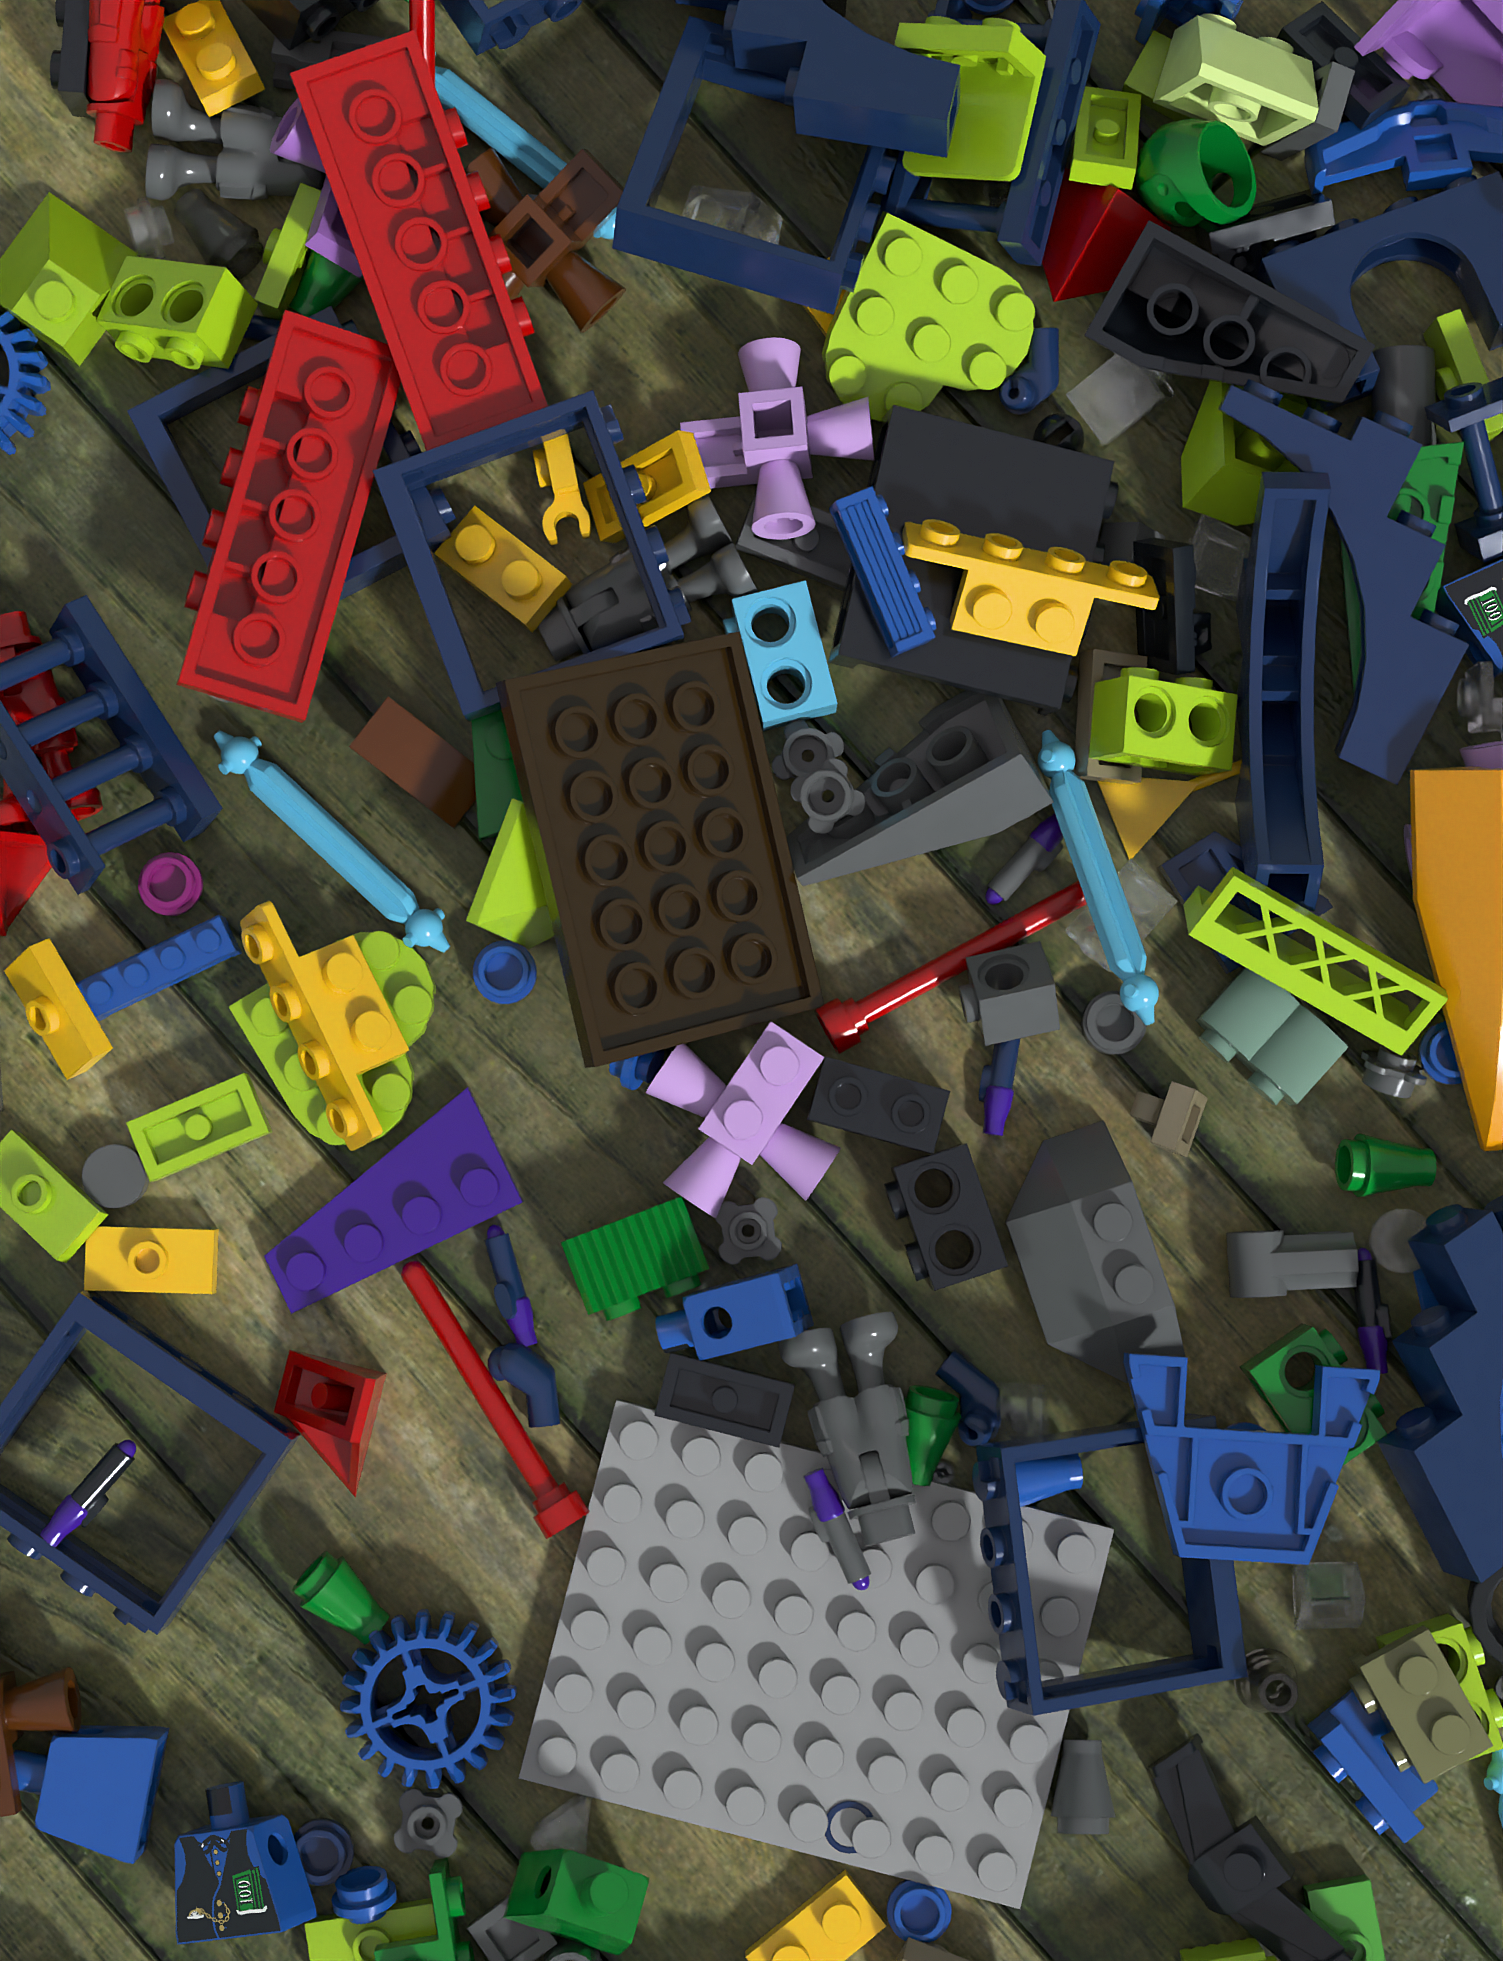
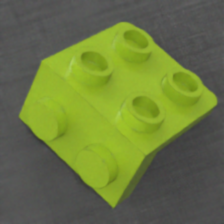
M941 16L927 17L925 23H899L894 46L913 54L960 65V105L947 158L904 151L902 163L909 173L914 176L992 181H1012L1019 175L1046 61V56L1020 32L1021 28L1019 25L1001 18H986L982 21V25H962L956 20Z

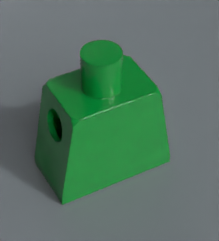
M559 1848L523 1852L503 1918L618 1956L631 1945L634 1938L649 1878L643 1874L568 1849ZM545 1875L550 1876L549 1885L545 1893L540 1897L543 1879Z

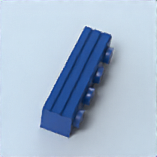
M873 486L836 500L829 507V510L891 658L934 639L935 634L933 630H936L934 616L928 607L923 608L917 594L921 592L919 580L912 569L907 570L902 555L905 554L904 545L899 534L891 532L886 520L889 517V510L881 494L876 495Z
M217 915L77 982L76 985L97 1021H101L115 1012L228 958L235 957L242 952L226 918Z

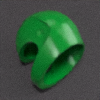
M1182 119L1162 125L1151 133L1137 154L1134 181L1138 196L1151 214L1167 224L1177 227H1191L1197 225L1204 218L1218 224H1230L1245 216L1252 209L1257 189L1253 164L1244 143L1226 123L1213 120ZM1224 172L1232 178L1234 195L1229 207L1219 201L1212 193V182L1217 173Z

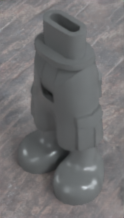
M168 79L156 80L151 116L154 138L171 142L200 141L222 144L223 150L218 156L185 152L174 146L151 143L146 163L145 187L147 198L164 201L174 196L179 188L195 183H216V189L220 191V197L251 199L253 201L268 199V196L295 197L300 183L322 191L326 173L270 153L272 138L283 118L276 116V112L262 106L256 107L237 103L223 110L222 116L213 115L209 117L206 112L198 110L187 102L184 91L179 83Z
M706 494L686 505L688 513L687 525L677 535L664 543L669 562L658 565L667 589L675 586L680 587L688 613L692 611L691 602L711 595L728 594L733 598H738L757 592L758 590L709 495ZM629 547L618 551L609 559L610 563L571 587L564 595L566 599L560 597L556 601L558 605L539 624L538 629L556 662L579 650L583 654H587L658 627ZM713 554L710 562L698 570L678 580L672 575L674 569L700 557Z
M881 1312L859 1317L842 1324L839 1328L859 1392L856 1397L850 1398L846 1395L840 1374L838 1351L832 1329L818 1328L808 1330L796 1337L778 1341L779 1352L783 1361L789 1366L802 1369L811 1380L817 1393L819 1402L815 1403L813 1408L807 1411L816 1439L815 1443L823 1457H827L840 1495L847 1508L851 1510L847 1512L849 1519H858L865 1546L915 1534L909 1505L916 1503L915 1495H909L912 1494L913 1489L912 1472L906 1436L909 1435V1418H907L901 1387L885 1384L883 1373L885 1347L895 1339L898 1332V1324L894 1312Z

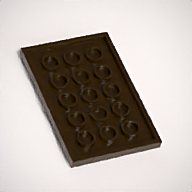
M740 631L506 679L496 683L585 1068L606 1065L816 1009L824 1005Z

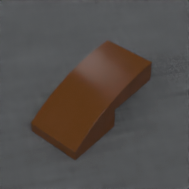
M389 696L349 746L359 756L399 785L405 792L453 829L459 825L476 803L474 763Z

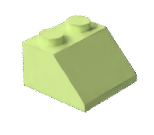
M1215 14L1197 15L1174 31L1153 103L1194 119L1226 123L1239 137L1262 146H1267L1315 122L1319 107L1312 61L1293 54V47L1287 42L1272 37L1253 38L1236 31L1237 25L1232 20Z

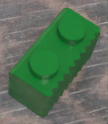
M682 1196L561 1242L587 1314L590 1315L602 1310L606 1321L642 1308L638 1296L662 1287L665 1297L669 1298L702 1285L698 1273L710 1268Z

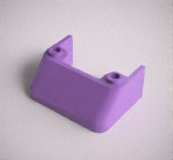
M1398 0L1354 46L1362 56L1383 47L1385 49L1383 52L1384 60L1402 78L1410 79L1412 76L1424 80L1433 76L1458 103L1503 106V0Z

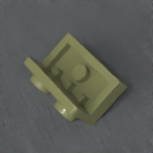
M1424 1625L1367 1657L1360 1651L1349 1657L1357 1675L1348 1679V1682L1368 1715L1376 1710L1378 1711L1389 1733L1381 1736L1380 1740L1400 1773L1409 1768L1423 1784H1426L1493 1746L1431 1632Z

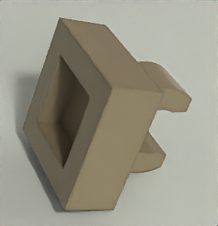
M1172 1081L1165 1100L1138 1091L1129 1115L1135 1117L1138 1121L1155 1126L1151 1143L1165 1151L1187 1158L1208 1098L1194 1088Z

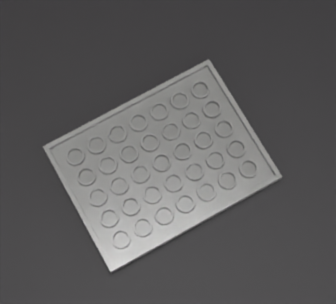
M617 1398L588 1507L590 1512L586 1515L519 1779L1020 1909L1069 1710L1032 1716L1008 1708L1006 1700L1000 1694L996 1680L997 1663L1002 1660L999 1635L994 1631L988 1614V1600L990 1595L993 1594L991 1569L986 1565L980 1547V1534L982 1529L986 1527L983 1502L979 1500L976 1492L934 1480L930 1486L913 1484L912 1494L909 1495H915L916 1503L909 1505L915 1534L865 1546L858 1519H849L847 1512L851 1510L847 1508L840 1495L827 1457H823L819 1450L781 1441L779 1448L657 1417L654 1416L656 1408ZM819 1468L824 1469L828 1481L838 1493L845 1507V1514L871 1571L869 1575L870 1584L866 1590H858L852 1583H847L830 1542H822L815 1530L808 1510L812 1506L810 1491L803 1477L811 1471ZM1026 1505L1021 1507V1517L1041 1681L1078 1675L1114 1528L1097 1522ZM855 1801L861 1803L873 1815V1817L866 1818L857 1809L845 1808L837 1812L831 1821L830 1829L835 1841L846 1847H854L857 1853L848 1854L836 1850L829 1844L825 1836L828 1828L827 1814L835 1805L841 1802Z

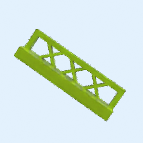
M1234 867L1228 871L1212 893L1198 885L1183 904L1188 935L1401 1056L1448 1000V995L1444 988ZM1239 892L1260 904L1263 920L1256 919L1229 902ZM1269 910L1280 917L1270 918ZM1300 928L1314 936L1317 951L1310 950L1281 932ZM1323 941L1333 947L1324 949ZM1353 959L1367 966L1369 981H1364L1335 963ZM1376 972L1387 978L1377 979ZM1409 990L1423 999L1410 1013L1408 1005L1388 993Z

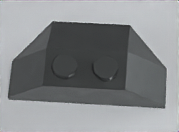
M1104 1120L1043 1140L1005 1223L1046 1344L1125 1383L1129 1382L1123 1363L1124 1353L1185 1357L1176 1309L1133 1182Z

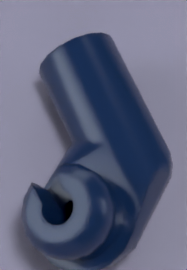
M1034 328L1028 349V362L1002 382L999 389L1000 401L1006 410L1013 414L1021 415L1033 411L1058 387V328Z
M509 1343L493 1349L488 1358V1370L495 1380H506L525 1393L529 1427H546L560 1424L556 1374L550 1362L529 1347L518 1343Z
M954 1349L936 1371L935 1375L960 1394V1415L962 1416L958 1424L960 1439L972 1447L987 1444L996 1437L1001 1426L999 1387Z

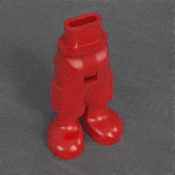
M89 0L88 42H90L87 93L96 103L87 104L86 113L95 118L93 143L111 151L132 152L134 126L143 125L146 117V108L154 92L158 74L156 60L159 54L158 48L165 18V8L159 6L161 0Z
M15 611L0 615V663L43 644L41 638L31 635L25 611ZM52 669L0 691V700L16 725L66 703L65 699L60 697ZM75 727L30 747L36 756L41 757L43 768L50 779L73 769L68 754L72 753L74 747L78 745ZM3 778L4 791L3 798L0 801V831L16 833L37 831ZM97 787L65 801L77 821L95 815L103 809L101 793Z

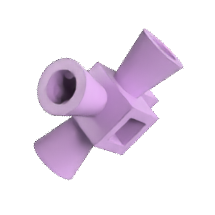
M776 337L751 341L742 346L738 352V358L749 392L738 393L740 416L681 422L680 426L681 431L694 434L710 489L757 484L752 532L762 538L783 540L805 535L815 527V520L802 479L813 478L811 455L874 461L869 398L858 399L807 416L802 386L796 387L801 352L800 346L792 340Z
M770 1022L726 1086L685 1043L677 1045L653 1079L646 1094L704 1117L705 1119L698 1129L709 1137L663 1183L704 1212L717 1218L741 1158L753 1165L760 1155L806 1201L830 1167L841 1147L783 1124L781 1121L825 1057L773 1022Z

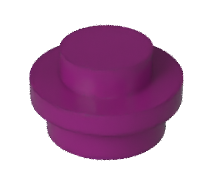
M167 852L154 856L144 865L139 875L138 889L143 902L152 911L164 916H178L190 911L198 903L203 891V877L198 866L190 858L179 853Z

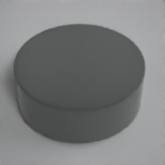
M1107 991L1097 995L1086 1005L1081 1017V1029L1085 1040L1098 1052L1108 1055L1122 1054L1135 1048L1144 1037L1147 1027L1135 1012L1128 1010L1122 1004L1120 991Z
M110 1144L96 1149L87 1158L82 1169V1184L85 1192L95 1203L106 1208H123L136 1203L144 1195L149 1185V1178L138 1151L127 1145Z

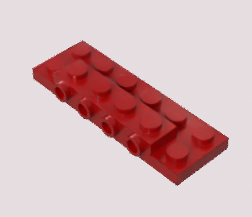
M412 30L291 72V78L426 451L548 407L524 339L525 336L535 333L522 296L510 300L502 274L513 271L500 233L490 237L487 235L480 212L490 209V204L482 180L477 170L468 174L465 173L457 150L468 145L463 126L455 107L443 111L416 31Z
M285 310L282 314L260 389L247 386L240 407L237 423L248 426L242 450L230 447L223 466L219 484L231 488L225 510L223 512L212 508L201 546L211 548L213 552L207 573L194 570L186 595L184 608L194 610L195 615L176 685L303 723L306 720L373 483V470L377 469L401 384V379L388 344Z

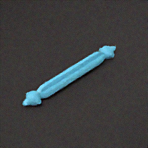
M435 66V88L442 108L447 110L455 107L463 125L544 189L567 165L566 162L454 72ZM616 212L593 235L595 238L613 239Z
M221 730L214 735V739L221 750L222 762L218 765L219 770L225 775L229 772L244 774L250 791L387 919L404 924L406 936L403 938V942L407 947L412 948L414 945L421 947L430 946L443 953L449 949L450 945L443 933L442 919L445 918L444 912L439 908H436L434 911L420 909L414 893L277 764L259 759L258 748L262 746V743L256 736L250 739L242 736L234 737Z
M1046 730L1042 732V749L1038 754V767L1046 777L1051 778L1049 792L1054 801L1052 806L1109 968L1123 981L1120 988L1121 1002L1128 1010L1135 1012L1145 1025L1153 1024L1155 1022L1154 1006L1158 1001L1159 989L1156 982L1151 977L1145 975L1147 956L1084 781L1073 772L1076 763L1075 753L1069 745L1060 742L1051 730Z

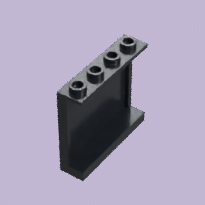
M893 405L882 418L874 461L872 462L867 488L873 486L876 495L881 494L889 510V517L886 518L892 533L897 532L901 540L905 522L922 525L924 520L935 519L956 526L962 534L984 539L986 534L989 533L1004 534L1019 540L1025 548L1047 552L1050 547H1063L1080 553L1085 557V561L1098 564L1103 563L1105 544L1097 542L1102 518H1110L1118 494V482L1111 481L1115 461ZM905 554L902 555L907 570L912 569L920 583L921 592L917 594L923 608L928 607L936 622V630H933L935 638L926 644L891 658L850 561L828 663L851 669L858 664H863L1038 707L1037 714L1044 716L1061 709L1062 702H1070L1078 678V667L1071 665L1072 655L952 630L950 616L964 569L908 557ZM1092 607L1087 619V623L1082 635L1081 642L1083 641L1089 627Z

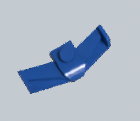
M1441 98L1409 101L1407 105L1388 110L1362 130L1351 120L1340 122L1338 132L1305 149L1304 163L1311 194L1323 192L1324 186L1398 166L1401 168L1406 191L1445 188L1458 178L1471 177L1473 169L1471 160L1503 163V106L1447 102Z

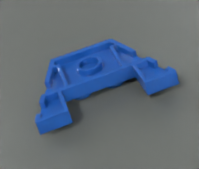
M1124 1353L1123 1363L1173 1554L1183 1558L1309 1565L1339 1486L1336 1485L1348 1450L1349 1448H1354L1362 1428L1359 1422L1370 1394H1375L1380 1381V1370L1315 1365L1312 1432L1310 1434L1184 1426L1187 1357Z

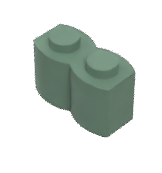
M1246 967L1242 968L1195 1020L1205 1030L1199 1037L1201 1042L1226 1063L1233 1056L1241 1061L1253 1073L1247 1079L1248 1084L1274 1106L1281 1100L1290 1106L1298 1104L1348 1048L1326 1024L1302 1006L1288 991Z

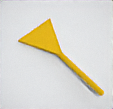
M1242 759L1232 763L1231 771L1201 775L1189 781L1141 777V783L1134 784L1097 781L1129 862L1191 793L1240 774Z

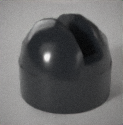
M1057 413L1045 417L1038 424L1033 440L1044 443L1063 426H1067L1072 430V433L1066 436L1057 447L1081 452L1084 445V432L1076 419L1068 414Z

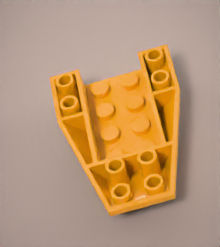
M1468 766L1410 770L1413 902L1435 983L1444 988L1448 995V1000L1442 1006L1480 1149L1483 1151L1503 1150V768L1490 769Z

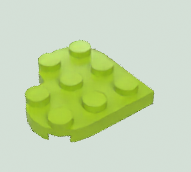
M883 211L875 227L870 244L868 243L863 253L864 260L854 293L845 291L828 328L822 350V358L826 368V379L834 390L836 398L843 404L868 397L871 419L882 421L884 415L893 405L921 411L930 405L944 385L965 391L976 389L992 390L1000 386L1005 378L1013 374L1028 353L1034 331L1035 307L1031 299L1025 295L1020 284L999 267Z
M387 932L356 933L354 937L409 1048L425 1033L426 1025L434 1011L436 985L428 963L413 947H407L402 940ZM269 984L263 985L230 1005V1011L295 1118L310 1134L322 1139L324 1142L330 1145H346L344 1139L334 1133L326 1116L327 1104L316 1081L310 1079L300 1065L298 1058L299 1046L288 1023L283 1022L272 1007ZM407 1053L357 1076L383 1130V1133L372 1141L385 1137L404 1119L405 1111L412 1099L414 1071Z

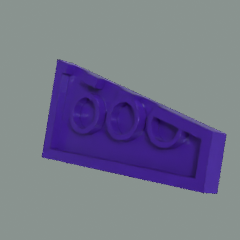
M470 1087L463 1090L264 1255L291 1314L524 1202Z

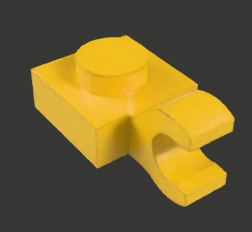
M567 433L543 442L544 448L532 450L540 488L552 486L554 492V501L545 511L542 520L543 531L550 545L558 544L555 528L557 522L564 517H572L579 522L583 539L590 538L592 532L590 516L582 504L569 435Z

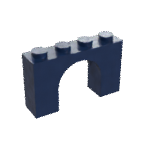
M1499 171L1478 179L1475 175L1461 177L1448 184L1441 193L1422 200H1418L1417 197L1401 199L1390 205L1383 214L1360 222L1356 218L1341 221L1328 229L1324 236L1302 244L1298 240L1284 242L1270 250L1261 259L1257 280L1367 340L1352 306L1350 292L1352 286L1362 275L1381 264L1401 260L1422 262L1444 272L1456 283L1468 304L1488 350L1491 351L1502 347L1503 179ZM1373 352L1342 404L1305 398L1308 406L1324 413L1370 396L1380 371Z

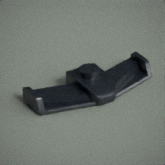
M1198 1733L1147 1766L1191 1866L1188 1873V1881L1209 1910L1221 1915L1231 1916L1280 1961H1351L1357 1951L1355 1945L1350 1940L1345 1942L1281 1886L1291 1879L1296 1869L1258 1817L1255 1815L1240 1826H1236L1201 1746L1203 1740Z

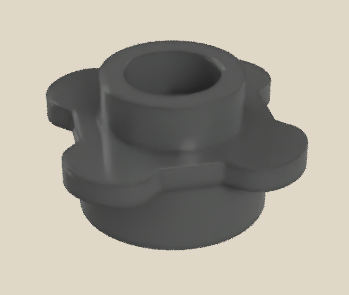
M803 720L792 721L785 727L784 735L786 742L782 753L773 759L772 770L775 776L781 780L796 779L800 776L808 778L811 774L820 771L826 760L842 755L844 751L843 740L835 732L824 734L817 729L809 728L808 724ZM809 750L813 752L814 759L811 762H805L802 759L804 751Z
M831 758L826 760L820 771L811 774L808 778L803 776L797 777L791 785L790 792L792 798L795 801L801 802L803 809L810 816L808 825L816 833L826 834L831 832L835 822L847 815L857 816L861 814L866 806L864 793L854 789L847 777L848 766L840 759ZM831 790L834 793V799L831 802L823 800L822 794L824 791Z
M1382 1045L1378 1053L1370 1050H1363L1360 1057L1366 1060L1364 1064L1366 1069L1362 1082L1374 1090L1395 1097L1410 1098L1415 1085L1426 1084L1427 1077L1421 1075L1423 1069L1416 1065L1417 1057L1407 1051L1401 1056Z
M761 1197L754 1204L739 1206L731 1201L722 1203L715 1220L722 1226L723 1243L719 1247V1254L725 1262L738 1264L743 1258L760 1256L762 1259L769 1261L779 1255L782 1243L775 1236L773 1221L778 1214V1208L771 1199ZM747 1224L752 1225L755 1229L751 1237H746L742 1233V1228Z
M418 1788L406 1790L399 1799V1807L403 1811L401 1827L394 1834L396 1847L401 1852L407 1854L420 1849L433 1851L439 1858H446L452 1855L458 1846V1840L454 1835L456 1818L460 1816L463 1810L460 1798L451 1792L441 1795L435 1792L423 1793ZM426 1817L434 1820V1826L430 1829L425 1828L422 1824V1820Z

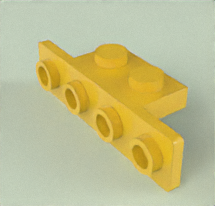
M935 519L924 520L922 525L905 522L902 540L906 556L964 569L950 616L952 630L1076 656L1094 598L1149 610H1156L1160 598L1153 577L1147 575L1148 573L1144 568L1130 562L1116 560L1112 561L1109 566L1085 561V557L1080 553L1063 547H1050L1047 552L1025 548L1019 540L999 533L986 534L984 539L962 534L956 526Z
M267 901L259 904L240 921L243 947L250 960L255 964H259L270 986V1001L275 1013L283 1022L288 1023L299 1046L298 1058L305 1074L310 1079L316 1081L326 1101V1116L332 1130L338 1137L344 1139L350 1151L356 1150L383 1133L378 1118L357 1076L401 1057L409 1051V1048L354 935L299 957L273 903Z

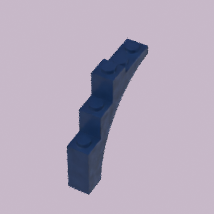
M675 0L677 4L726 11L723 35L725 40H730L733 43L735 68L787 76L784 101L786 106L794 107L796 134L947 158L960 105V65L913 54L867 34L829 8L822 0Z
M1248 379L1243 390L1229 385L1218 407L1219 411L1260 434L1300 472H1322L1329 475L1331 494L1328 512L1349 557L1359 601L1361 651L1352 705L1334 751L1339 758L1398 785L1469 646L1468 643L1454 636L1459 624L1425 608L1419 619L1411 616L1446 546L1431 538L1437 526L1404 510L1400 511L1396 521L1387 517L1423 444L1408 438L1414 426L1380 410L1377 411L1373 421L1357 416L1346 439L1337 435L1342 422L1310 407H1306L1302 418L1278 407L1283 395L1262 384Z
M1262 472L1249 557L1243 558L1236 601V614L1243 654L1237 690L1236 714L1243 757L1235 807L1245 874L1303 908L1315 911L1324 869L1315 778V635L1319 578L1331 485L1328 473ZM1248 898L1250 910H1261L1260 904Z
M1503 1195L1488 1203L1484 1210L1464 1208L1459 1204L1443 1207L1426 1219L1427 1226L1407 1240L1439 1305L1418 1313L1411 1320L1412 1327L1392 1340L1425 1407L1415 1408L1402 1415L1396 1422L1397 1428L1377 1442L1442 1571L1478 1583L1484 1582L1503 1567V1458L1501 1453L1500 1397L1503 1382Z

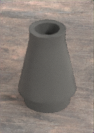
M1063 1740V1755L1051 1816L1057 1817V1833L1109 1834V1818L1115 1817L1102 1757V1740Z

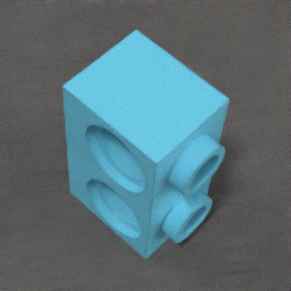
M806 580L731 599L733 617L722 620L725 634L740 631L762 730L766 731L785 726L795 720L805 721L836 713L838 703ZM774 613L786 621L789 629L782 639L775 642H765L754 634L752 630L754 621L763 614ZM791 674L802 682L804 693L797 701L783 704L770 696L767 689L769 682L777 675Z

